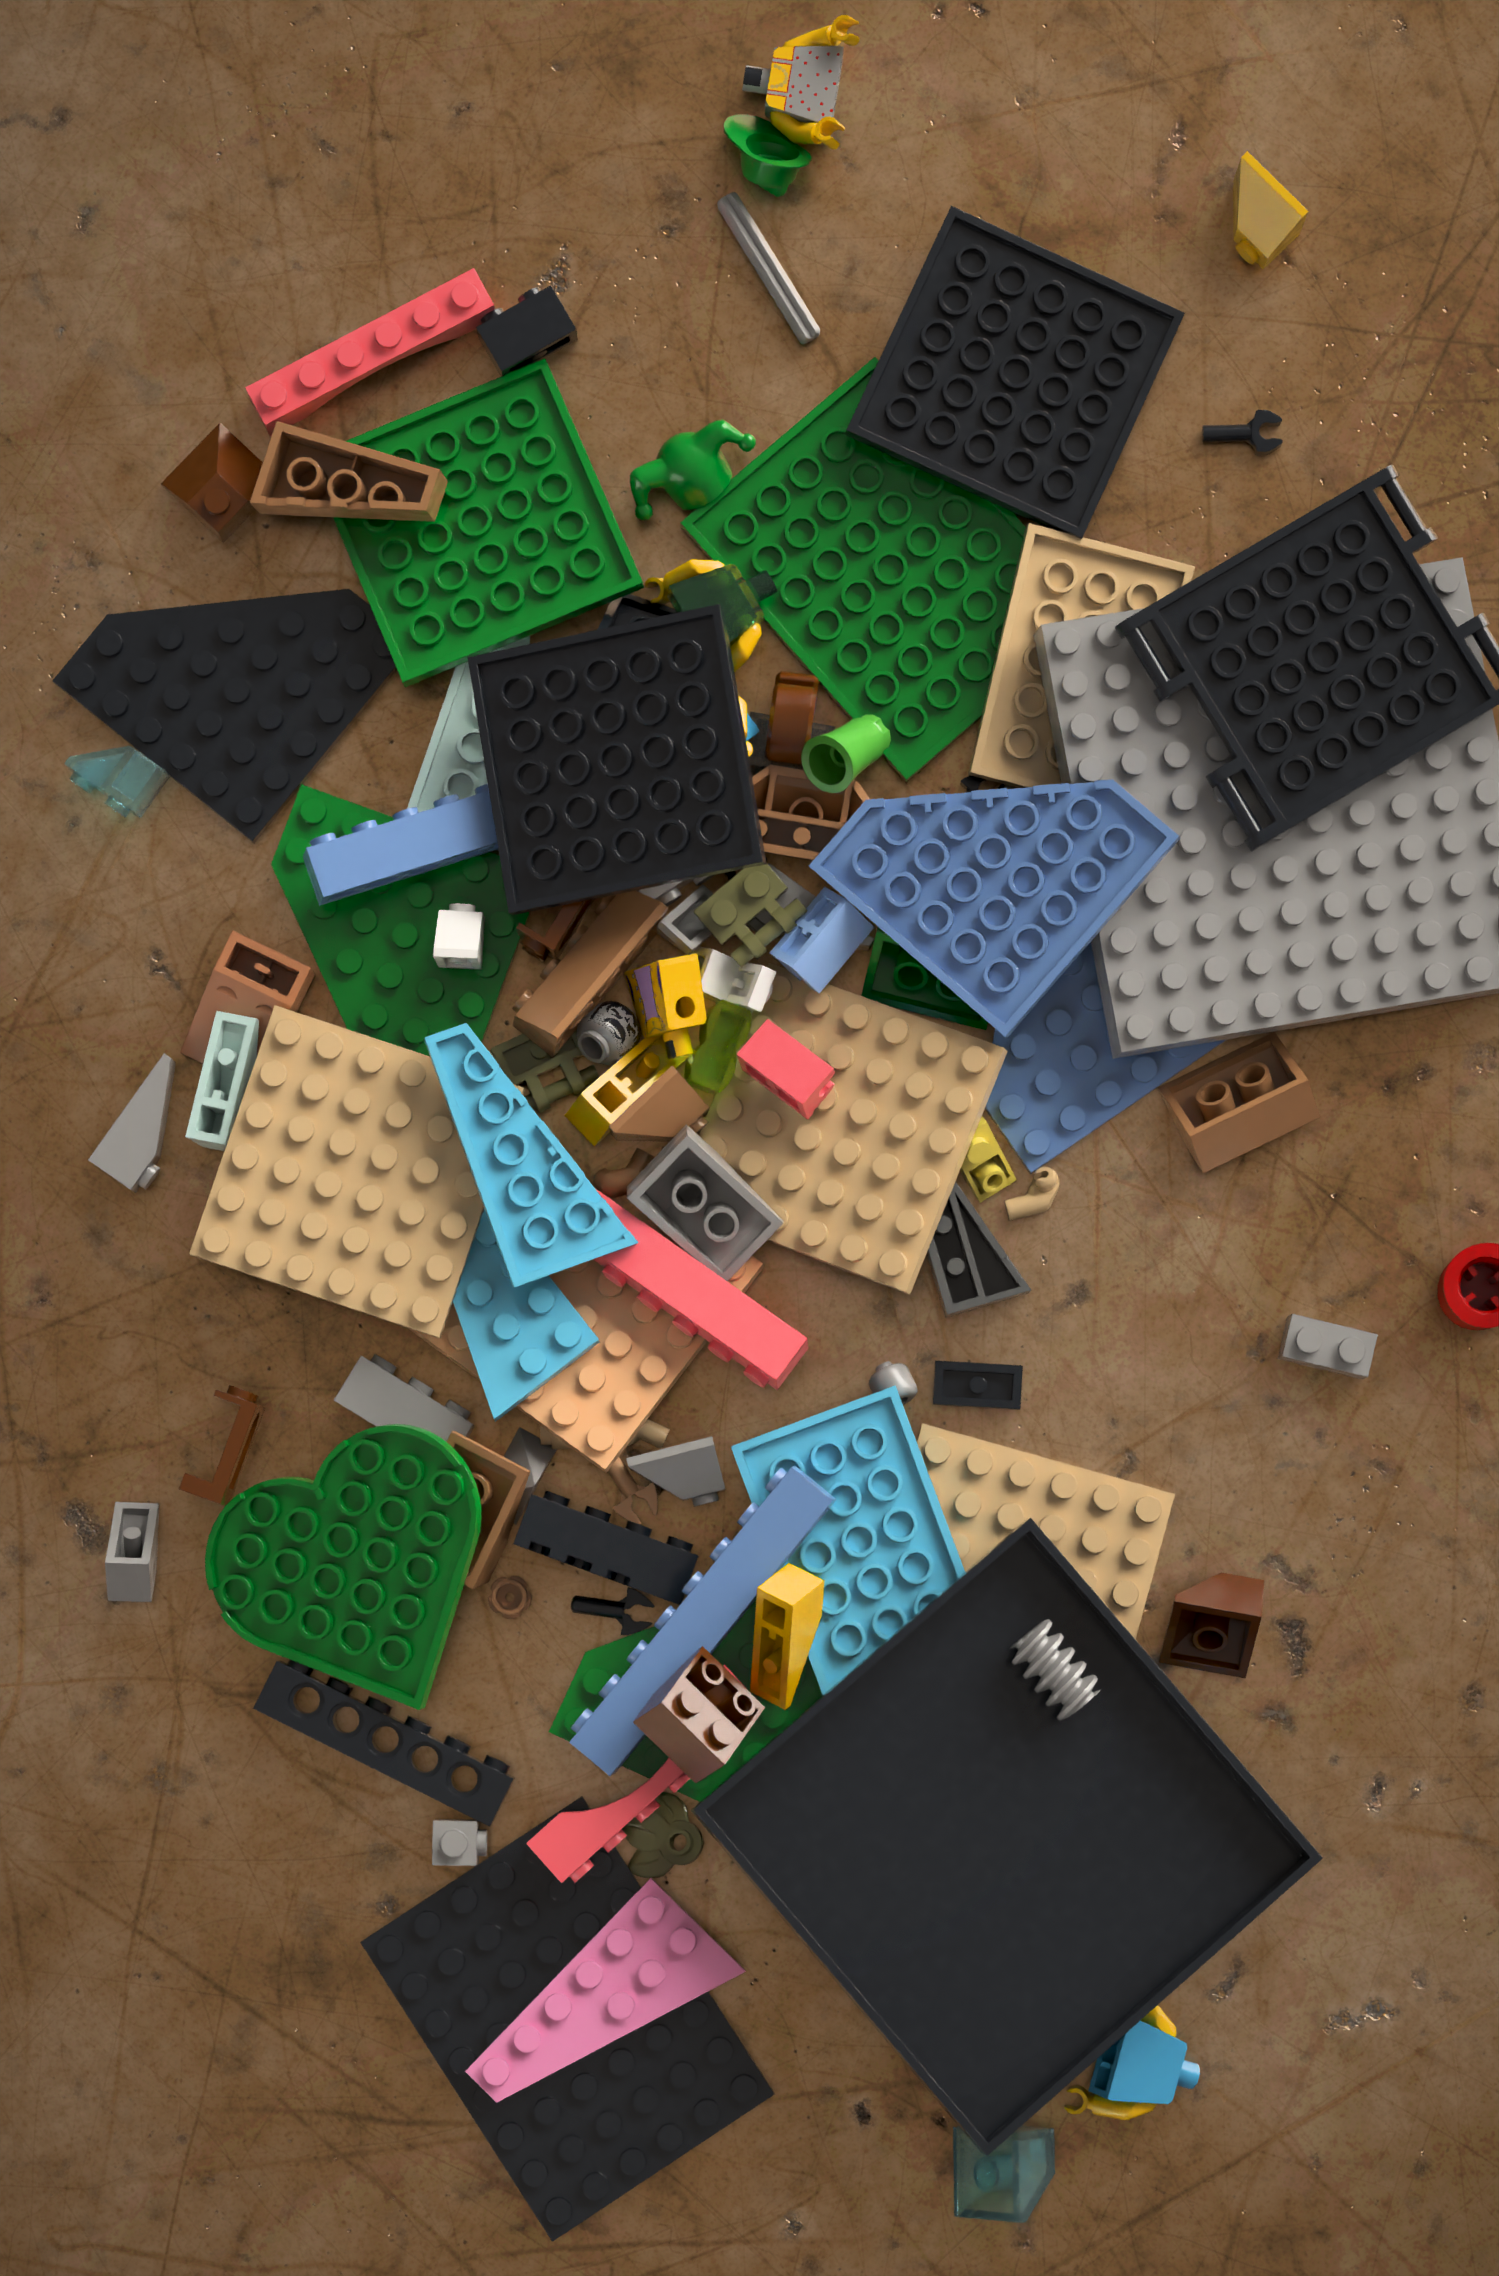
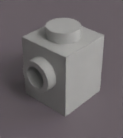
M475 1819L433 1820L432 1865L477 1866L479 1864V1856H487V1829H480L479 1821Z

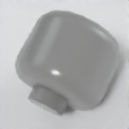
M888 1361L876 1367V1372L869 1380V1387L872 1393L896 1385L903 1405L911 1401L918 1392L917 1385L908 1367L901 1363L892 1364Z

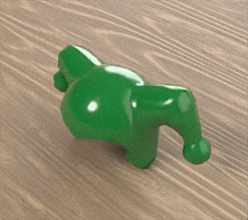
M721 419L707 424L697 432H682L669 438L661 446L656 460L645 463L630 473V486L636 503V517L642 521H647L652 517L653 508L647 499L650 490L653 488H663L668 496L683 510L697 509L712 502L726 489L732 478L731 467L720 450L721 446L726 442L738 444L739 448L743 451L749 452L756 445L755 437L749 433H741L730 423Z

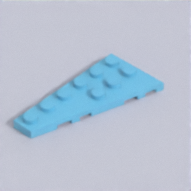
M467 1023L424 1038L513 1288L639 1243L615 1215L606 1200L593 1187L584 1172L548 1126L535 1113L523 1094L513 1085Z
M484 1209L453 1304L492 1416L496 1422L600 1342L549 1275L515 1288L512 1287Z

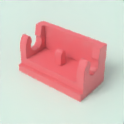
M769 1019L761 1025L737 1053L740 1066L745 1073L807 1120L813 1115V1111L826 1098L835 1085L830 1081L835 1074L834 1068Z

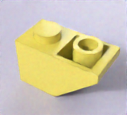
M983 1116L980 1119L960 1169V1173L980 1203L1017 1180Z

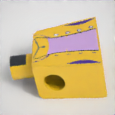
M697 953L659 960L624 972L642 1035L645 1038L663 1035L668 1059L693 1054L688 1029L705 1024L707 1019Z

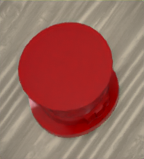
M1480 1243L1462 1250L1451 1260L1440 1275L1437 1288L1440 1307L1444 1314L1461 1328L1485 1330L1499 1326V1244Z

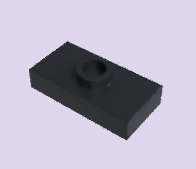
M935 1360L933 1405L1020 1410L1023 1366Z

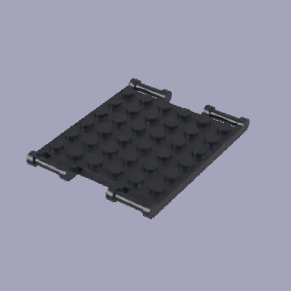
M1393 464L1115 626L1121 639L1126 637L1154 683L1156 689L1153 692L1159 702L1170 698L1189 686L1224 742L1233 760L1207 775L1206 779L1212 788H1218L1246 834L1247 839L1244 841L1251 852L1499 705V689L1496 690L1465 640L1473 636L1499 678V645L1487 627L1490 622L1484 612L1458 627L1451 618L1413 553L1422 550L1436 541L1438 537L1433 528L1427 529L1397 480L1400 475ZM1383 489L1412 536L1411 539L1404 541L1374 492L1375 490ZM1149 622L1181 672L1172 679L1141 630V627ZM1239 772H1242L1272 821V824L1263 829L1231 778Z

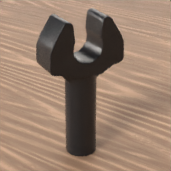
M1257 410L1254 418L1247 424L1202 425V442L1246 441L1254 448L1255 455H1268L1280 448L1283 440L1277 438L1265 439L1260 435L1259 429L1264 426H1280L1282 418L1269 410Z

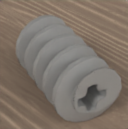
M1046 1619L1026 1633L1009 1649L1015 1647L1018 1649L1012 1660L1014 1665L1028 1661L1029 1666L1023 1675L1025 1679L1037 1675L1041 1677L1034 1689L1036 1693L1048 1689L1052 1691L1046 1705L1050 1707L1059 1703L1063 1704V1708L1057 1716L1058 1720L1061 1721L1082 1708L1100 1690L1092 1692L1098 1680L1095 1675L1084 1678L1080 1677L1087 1665L1084 1661L1069 1664L1075 1653L1073 1647L1058 1650L1064 1636L1061 1633H1057L1047 1637L1052 1622L1050 1619Z

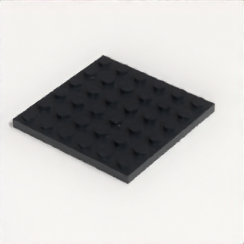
M951 206L845 435L1042 526L1069 533L1082 539L1185 313Z
M716 604L467 657L508 912L510 914L517 915L767 864L724 607L722 605Z

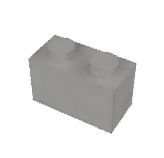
M1291 1314L1286 1319L1277 1359L1349 1377L1365 1379L1369 1375L1378 1334Z

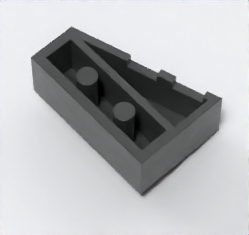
M955 1181L927 1251L928 1261L945 1318L1029 1294L1031 1288Z

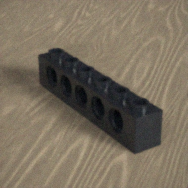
M290 1659L288 1663L276 1661L253 1709L489 1827L493 1824L515 1777L507 1774L510 1768L508 1764L490 1755H486L484 1761H481L468 1754L471 1748L468 1744L447 1735L443 1742L429 1735L432 1727L409 1715L406 1721L403 1722L389 1715L393 1707L371 1696L368 1697L366 1703L351 1696L353 1687L330 1676L327 1683L311 1676L313 1668ZM305 1687L313 1688L320 1697L319 1706L312 1713L303 1712L297 1705V1695ZM343 1707H351L358 1713L359 1724L352 1732H344L336 1724V1715ZM383 1726L393 1728L398 1734V1745L391 1752L380 1750L375 1743V1734ZM421 1746L433 1748L438 1755V1763L432 1771H422L415 1765L414 1754ZM460 1766H469L477 1774V1784L470 1791H462L454 1784L453 1775Z

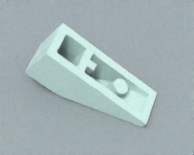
M216 1011L185 1135L186 1138L202 1147L225 1151L257 1058L259 1020L257 1018Z

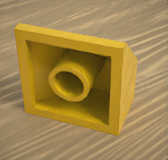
M1247 151L1240 159L1233 180V240L1237 243L1235 246L1237 252L1244 260L1252 265L1256 262L1262 269H1265L1300 235L1309 211Z

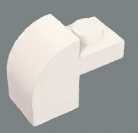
M697 947L691 953H697L704 998L746 1013H753V1011L762 1012L764 1004L772 994V983L777 971L752 963H746L741 968L732 957L710 948Z

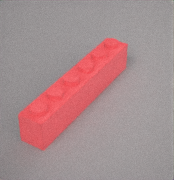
M597 1190L613 1209L615 1215L626 1229L639 1242L593 1259L604 1267L602 1270L603 1275L619 1287H623L627 1283L639 1292L637 1298L651 1310L658 1312L662 1308L674 1317L672 1323L686 1335L694 1337L697 1333L710 1342L707 1346L708 1349L721 1360L729 1362L731 1359H734L744 1366V1375L758 1386L764 1388L769 1384L778 1390L808 1350V1338Z

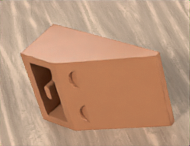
M232 930L212 971L180 1053L197 1062L204 1063L216 1011L259 1020L258 1055L274 1005L297 1012L315 976L314 971L311 967Z

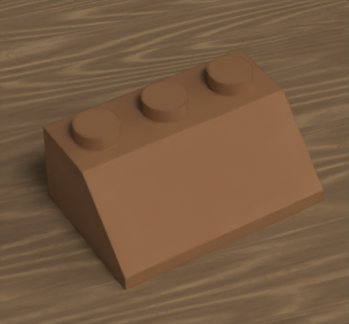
M1275 1032L1158 1087L1188 1151L1203 1173L1320 1118L1308 1079Z

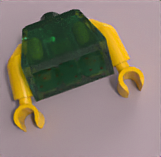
M691 559L667 572L664 578L652 577L645 581V588H653L659 585L661 589L659 596L650 600V602L657 604L671 602L676 613L716 604L724 607L734 672L749 659L762 635L760 625L763 623L764 613L758 603L777 593L776 586L766 570L745 581L735 564L725 566L720 561Z

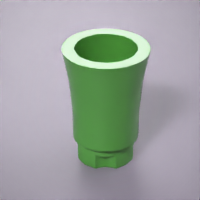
M864 715L861 718L850 720L829 733L811 738L804 745L801 754L802 766L806 776L814 786L824 792L839 793L845 790L857 775L882 756L883 751L890 746V730L883 725L881 718L875 715Z

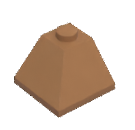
M671 1066L609 1125L611 1135L617 1141L670 1142L686 1124L695 1133H700L709 1123L705 1118L709 1107L681 1074Z

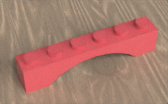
M473 268L245 388L269 436H272L276 421L293 425L307 418L339 393L380 369L423 349L460 338L475 330L477 326L482 324L481 319L489 312L495 310V307L477 272Z
M724 1664L723 1666L739 1681V1679ZM668 1758L647 1782L629 1795L607 1805L592 1809L560 1812L526 1844L561 1883L568 1877L576 1883L594 1866L589 1859L601 1847L609 1853L627 1836L622 1830L623 1827L634 1817L642 1823L661 1806L655 1799L665 1789L669 1788L675 1793L690 1778Z

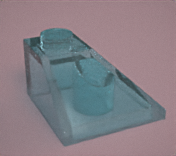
M959 2126L953 2127L954 2217L1016 2223L1026 2222L1055 2174L1054 2128L1021 2126L993 2152L986 2156L978 2150Z

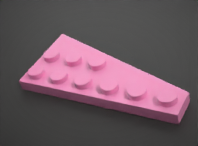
M650 1878L465 2072L497 2103L746 1972V1970Z

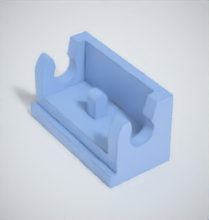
M824 887L806 908L808 911L795 921L797 926L788 934L785 933L770 951V954L799 981L803 980L812 990L819 994L874 929V926L847 899L827 887Z

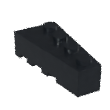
M545 1491L543 1498L531 1494L514 1540V1545L680 1605L685 1596L682 1589L691 1579L699 1558L698 1555L691 1553L693 1544L672 1536L668 1537L666 1543L650 1538L652 1532L650 1528L631 1521H627L626 1527L622 1528L609 1523L611 1514L590 1506H586L584 1513L568 1508L570 1499L549 1491Z

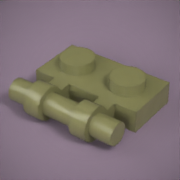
M765 864L742 869L693 912L722 946L734 935L740 939L743 944L730 955L742 968L753 957L758 960L767 952L765 947L785 931L788 934L797 926L795 921L808 910L797 898L784 909L779 905L776 899L786 892L788 887L771 867ZM763 910H766L772 919L753 934L746 925Z
M577 1029L554 1058L524 1034L491 1048L490 1051L494 1059L510 1081L517 1086L525 1082L529 1094L524 1097L534 1111L537 1110L541 1113L551 1108L550 1103L569 1094H573L574 1097L580 1095L587 1086L599 1078L594 1065L578 1071L573 1061L583 1056L578 1046ZM560 1066L565 1078L542 1087L538 1076Z

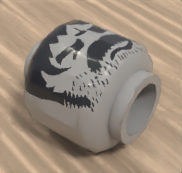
M605 1001L598 1004L580 1021L577 1026L576 1036L579 1049L588 1060L603 1065H612L617 1063L638 1044L641 1029L635 1013L630 1008L619 1002Z

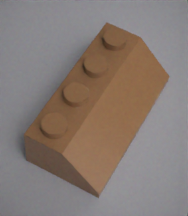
M637 891L604 897L594 911L599 915L589 928L582 924L567 943L571 949L565 957L560 960L555 956L542 971L540 977L544 981L534 993L527 989L512 1008L516 1012L513 1027L554 1058L576 1031L580 1021L601 1002L624 972L627 971L657 935L656 926L666 916L668 907L662 902Z

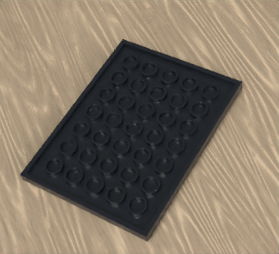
M583 1796L360 1942L552 2242L775 2095L709 1991L497 2103L465 2072L641 1888V1885L628 1868L616 1847L609 1853L601 1847L589 1858L594 1866L576 1883L570 1877L561 1883L526 1844L560 1812L591 1809Z

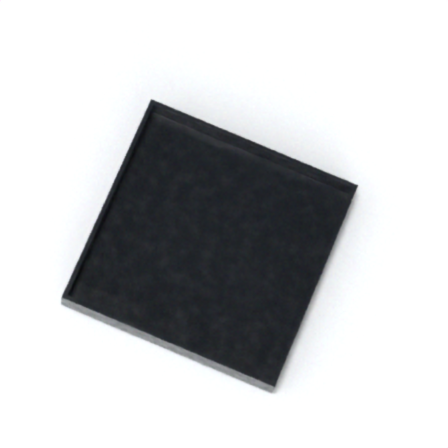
M1032 1518L1021 1523L691 1809L696 1818L978 2150L986 2156L993 2152L1323 1859ZM1046 1619H1050L1052 1622L1047 1637L1061 1633L1064 1638L1058 1650L1073 1647L1075 1653L1069 1664L1084 1661L1087 1665L1080 1677L1084 1678L1095 1675L1098 1680L1092 1692L1100 1690L1082 1708L1061 1721L1058 1720L1057 1716L1063 1708V1704L1059 1703L1050 1707L1046 1705L1052 1691L1048 1689L1036 1693L1034 1689L1041 1677L1037 1675L1025 1679L1023 1675L1029 1666L1028 1661L1014 1665L1012 1660L1018 1649L1016 1647L1009 1649L1026 1633Z

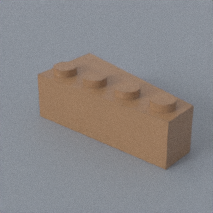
M276 421L250 504L260 514L435 522L448 480L440 469Z

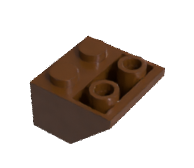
M702 1646L651 1696L633 1723L694 1783H698L726 1764L765 1707Z

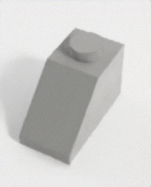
M115 1502L105 1559L108 1601L152 1602L157 1572L159 1503Z

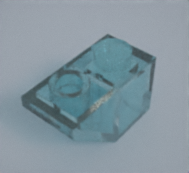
M131 746L70 756L64 763L73 773L69 779L89 794H91L94 788L108 797L105 804L124 818L131 812L141 819L170 777L165 769Z

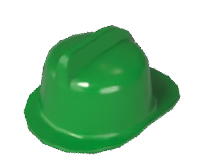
M735 114L728 117L723 124L724 133L740 149L743 176L748 181L757 184L776 197L783 196L788 186L795 180L799 169L809 165L812 161L808 151L798 144L791 142L770 121L749 114Z

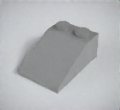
M687 1124L627 1186V1199L690 1256L726 1281L784 1223L743 1178Z

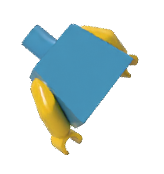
M1157 2005L1097 2058L1088 2090L1094 2093L1095 2096H1090L1087 2089L1083 2086L1073 2085L1066 2091L1080 2094L1083 2098V2105L1080 2107L1065 2105L1064 2108L1073 2115L1080 2114L1085 2109H1090L1094 2115L1119 2120H1131L1152 2112L1157 2104H1170L1173 2101L1177 2086L1193 2089L1198 2083L1200 2068L1197 2063L1184 2060L1187 2043L1176 2038V2026Z

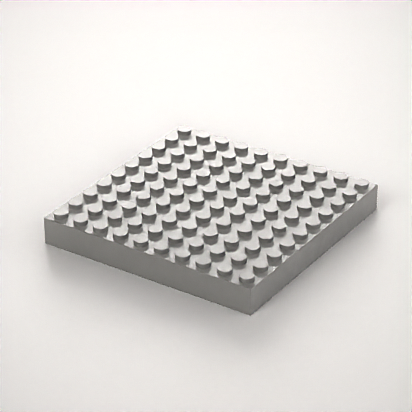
M1463 557L1419 564L1457 627L1474 618ZM1142 609L1042 624L1033 636L1036 642V652L1061 783L1075 784L1113 779L1180 836V840L1091 941L1113 1059L1499 993V740L1492 709L1251 852L1244 841L1247 839L1246 834L1218 788H1212L1206 779L1207 775L1232 761L1233 757L1191 688L1187 686L1170 698L1159 702L1153 692L1156 687L1126 637L1121 639L1115 629V626ZM1149 622L1141 627L1142 632L1170 678L1172 679L1181 673L1152 624ZM1470 636L1465 640L1485 671L1481 649L1473 636ZM1242 772L1232 776L1231 778L1262 829L1272 824Z

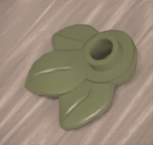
M662 1792L655 1799L661 1806L648 1818L640 1823L634 1817L622 1828L627 1834L625 1837L627 1841L637 1848L628 1865L632 1874L643 1878L662 1877L675 1864H690L701 1854L703 1848L702 1834L694 1824L689 1822L687 1806L679 1797L673 1794ZM683 1834L686 1838V1846L684 1849L677 1851L674 1848V1839L678 1835Z

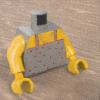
M848 15L838 16L832 25L812 30L786 41L782 47L774 48L771 69L746 65L742 91L766 94L765 116L771 119L772 125L795 144H821L823 142L832 150L837 149L840 145L837 140L831 137V134L836 130L845 131V127L834 118L844 47L838 45L841 42L849 46H855L859 43L858 36L851 33L847 34L848 29L853 25H858L859 21Z

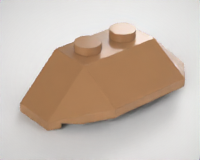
M769 765L752 777L764 852L814 860L862 803L870 799L856 779L845 790L839 793H828L814 786L804 770Z

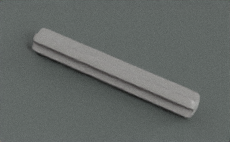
M735 192L722 197L717 202L718 210L801 344H806L816 339L820 335L819 326L740 197Z

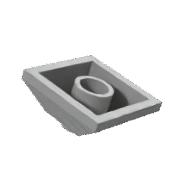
M712 1436L626 1458L630 1470L683 1501L692 1499L694 1507L719 1501L717 1492L726 1490Z

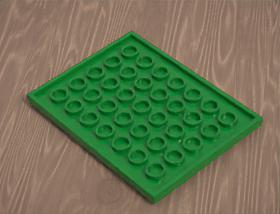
M874 357L730 480L726 489L717 498L703 507L694 510L680 522V526L710 560L720 561L728 569L726 575L734 576L738 582L733 587H741L755 612L806 670L818 678L821 687L850 720L861 718L864 715H875L881 718L883 725L890 730L891 735L890 746L883 751L882 756L901 778L907 782L982 717L1026 527L1012 511L845 435L877 366L878 360ZM766 576L774 592L759 599L751 583Z

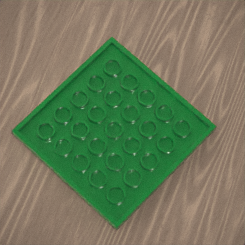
M545 358L346 440L349 443L440 469L448 480L435 522L333 517L404 687L468 662L467 657L492 652L644 588L641 576Z

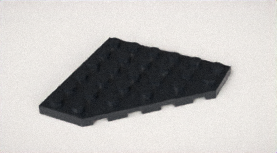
M341 589L107 614L52 681L252 843H255L299 790L301 784L303 785L391 678L397 668L370 605L352 590Z

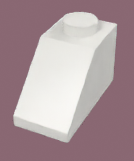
M455 903L449 904V910H439L433 957L438 967L482 970L485 917L483 912H475V905Z

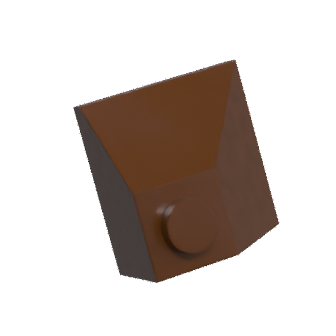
M219 423L167 476L161 485L224 543L256 510L250 504V500L263 462L224 425Z
M1221 1572L1176 1594L1159 1663L1246 1678L1262 1618L1264 1580Z

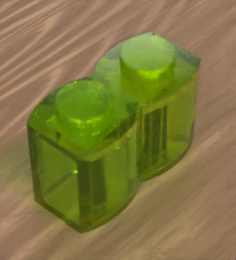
M723 999L714 1003L707 1010L706 1023L700 1025L699 1029L700 1044L693 1049V1054L689 1055L684 1069V1079L690 1086L710 1094L721 1092L731 1081L737 1062L736 1050L747 1039L752 1022L751 1010Z

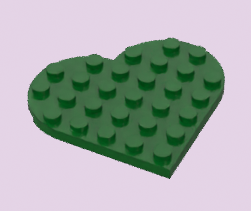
M387 1424L368 1428L356 1433L347 1440H343L328 1454L314 1480L301 1477H280L263 1481L236 1495L220 1512L213 1524L206 1546V1580L209 1590H213L217 1603L223 1612L220 1615L239 1636L257 1647L415 1709L421 1710L425 1708L480 1534L482 1520L481 1501L477 1484L466 1462L445 1440L419 1427L405 1424Z

